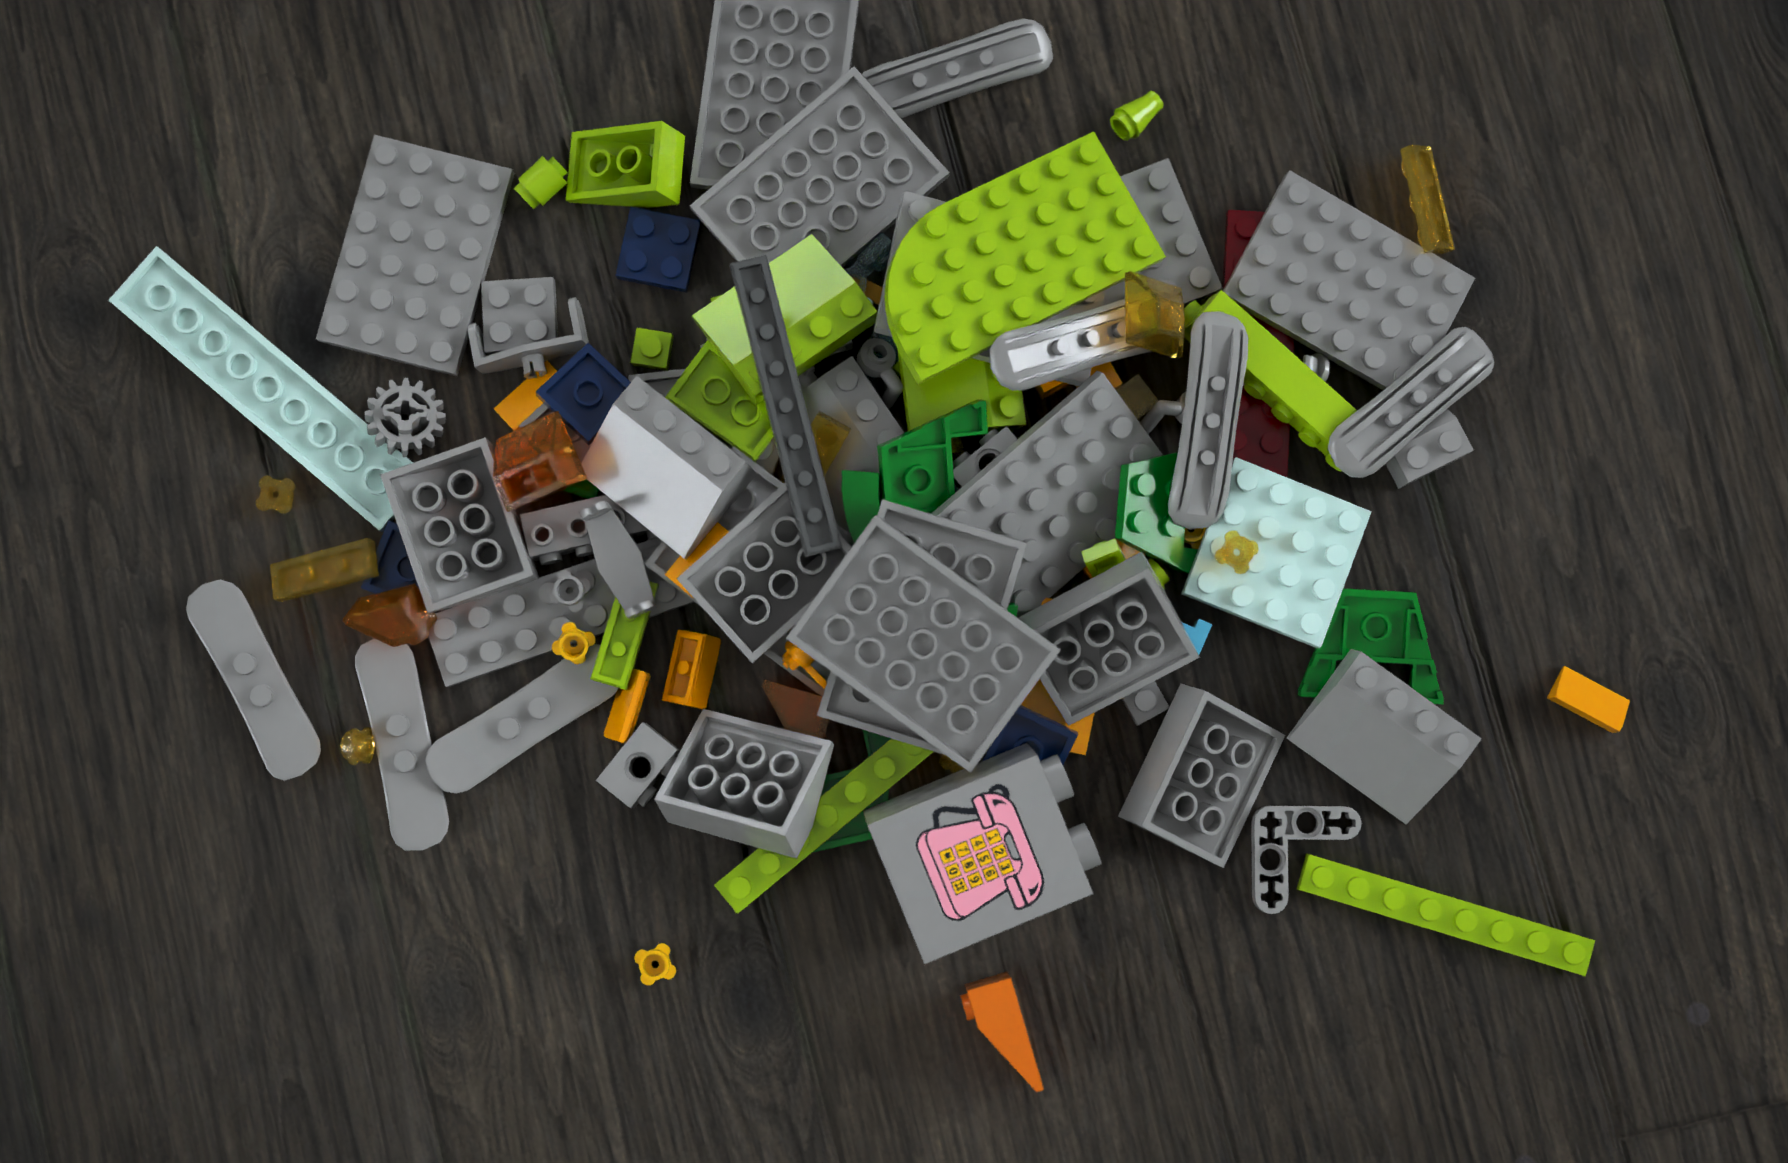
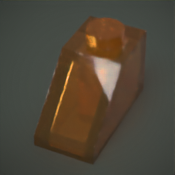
M411 584L358 598L342 621L352 629L392 647L408 643L416 645L424 641L429 635L428 631L437 620V616L434 612L430 614L427 612L420 590L416 584Z
M764 679L762 688L786 730L821 739L826 738L831 720L817 716L823 696Z

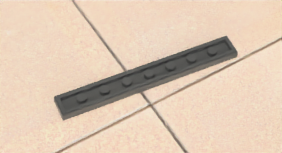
M767 255L730 263L729 266L804 556L809 557L840 549L842 544Z

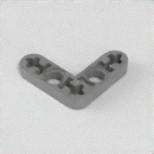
M1264 806L1256 810L1251 821L1252 898L1255 906L1262 912L1275 914L1282 911L1288 903V839H1352L1359 833L1362 824L1357 811L1346 806ZM1322 811H1327L1325 819H1340L1341 813L1345 812V818L1352 820V827H1346L1345 833L1342 834L1340 827L1325 826L1327 834H1322L1325 824ZM1267 812H1271L1272 818L1279 821L1278 826L1272 827V838L1280 837V845L1273 843L1259 844L1260 837L1267 838V827L1260 825V819H1265ZM1303 812L1311 813L1316 819V827L1307 834L1299 831L1296 824L1298 816ZM1266 849H1273L1279 854L1280 862L1274 870H1266L1260 864V855ZM1260 874L1271 877L1280 875V882L1272 881V890L1275 893H1279L1280 897L1279 900L1273 901L1272 907L1269 908L1268 903L1261 900V893H1267L1268 881L1260 882Z

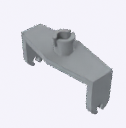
M576 297L568 299L574 335L523 344L489 356L484 352V339L479 325L477 326L476 323L469 324L468 335L474 367L482 374L523 367L525 378H537L536 372H539L540 377L546 375L545 361L577 352L589 343L579 300Z
M601 501L590 508L587 507L581 510L579 514L582 520L585 521L598 571L625 610L624 613L627 619H633L657 608L642 552L611 505L606 501Z

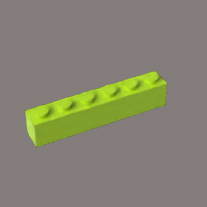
M1220 290L1211 296L1184 328V331L1190 336L1189 340L1191 341V330L1194 321L1203 312L1221 311L1237 317L1244 325L1248 335V359L1243 382L1245 384L1244 389L1252 397L1259 400L1262 399L1272 408V414L1279 421L1289 423L1299 432V438L1305 444L1320 450L1326 456L1325 460L1331 467L1342 471L1335 466L1328 451L1329 438L1335 428L1357 410L1226 293Z

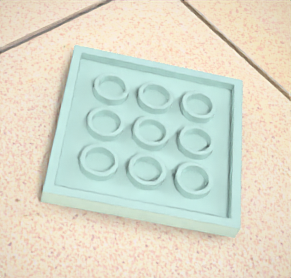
M1235 457L1232 461L1230 490L1225 510L1217 522L1206 528L1181 594L1312 647L1321 648L1372 511Z

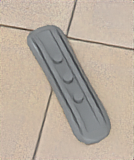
M1019 19L934 49L881 64L864 71L862 75L902 119L924 109L979 90L1041 73L1049 67L1053 60L1051 40L1043 26L1031 19Z
M1144 292L1085 312L1003 333L995 339L990 348L991 370L1000 385L1010 390H1026L1094 366L1162 349L1171 340L1172 329L1163 301L1156 294Z
M1221 311L1203 312L1195 319L1191 330L1184 415L1168 500V514L1174 524L1188 529L1208 528L1217 522L1225 510L1230 490L1236 428L1248 359V335L1244 325L1237 317Z
M1467 327L1452 329L1402 376L1335 428L1330 435L1328 451L1335 466L1348 476L1364 478L1379 470L1435 418L1490 375L1494 366L1492 352L1474 330Z
M220 579L202 584L188 596L186 606L188 619L231 692L266 769L273 777L284 781L303 775L318 761L321 753L320 740L313 724L283 673L251 606L242 591L233 583Z
M376 637L360 646L355 655V668L377 751L390 832L395 844L403 850H425L442 841L448 832L449 816L444 791L430 778L425 763L428 749L432 746L419 674L413 652L406 642L398 637Z
M594 644L588 648L586 660L582 664H574L572 661L564 658L508 698L436 740L428 749L425 758L430 778L445 792L460 793L468 791L541 740L611 698L619 688L590 680L600 645Z

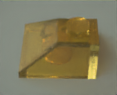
M1132 271L1126 272V343L1176 359L1183 357L1185 331L1182 289Z

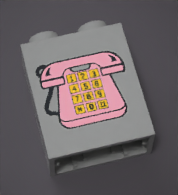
M1025 743L977 763L971 773L966 769L960 770L863 811L867 826L924 964L1093 894L1084 871L1101 865V859L1085 823L1069 829L1066 827L1057 803L1073 797L1074 792L1057 754L1040 761L1037 753L1028 743Z

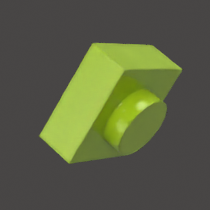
M637 328L631 357L632 366L668 371L674 338L673 334Z
M1116 538L1098 542L1091 548L1081 551L1085 565L1092 577L1126 560Z

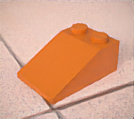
M1008 972L965 984L967 993L960 996L967 1020L975 1019L978 1029L1036 1092L1044 1090L1014 986Z

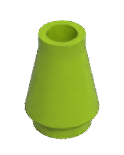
M1149 91L1146 95L1115 109L1114 115L1110 118V124L1114 132L1125 141H1128L1130 138H1137L1157 112L1163 108L1161 98L1154 91Z

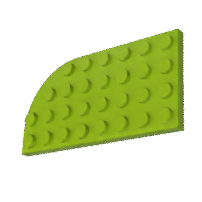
M1093 131L936 207L919 219L899 244L888 269L885 283V312L888 326L899 353L919 385L990 349L995 339L1003 333L1039 324L1161 262L1166 256Z

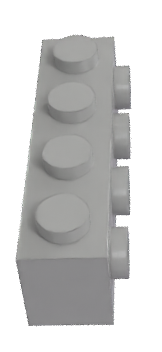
M607 495L520 514L529 558L534 561L540 560L541 565L562 561L561 555L576 552L577 557L594 554L585 521L582 520L579 512L601 501H606L611 505L632 539L647 536L648 540H652L658 537Z

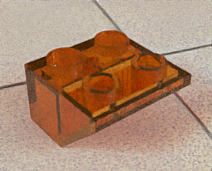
M559 411L548 414L496 439L492 478L507 512L529 506L588 479Z

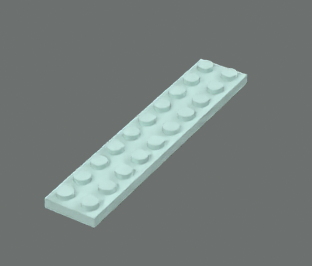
M156 246L111 296L109 301L379 531L384 532L388 521H393L395 516L380 474L413 462L407 457H403L397 448L391 455L388 454V444L386 443L377 447L375 445L376 435H368V424Z

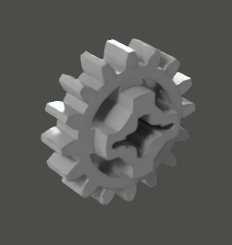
M408 378L403 379L402 386H397L393 380H389V390L385 391L378 386L376 388L378 399L368 398L367 403L370 410L365 411V422L370 424L367 425L368 435H376L375 445L377 447L384 443L388 444V454L391 455L398 448L401 449L403 457H407L409 449H414L418 455H421L422 445L426 444L428 447L433 448L435 446L433 436L442 437L443 427L441 425L446 422V413L441 412L443 410V401H434L435 390L433 388L424 392L422 381L419 380L415 387L409 386ZM402 415H409V420H401ZM388 430H392L396 435L390 433Z

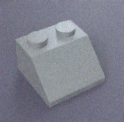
M1446 409L1385 464L1399 489L1474 451L1457 417Z

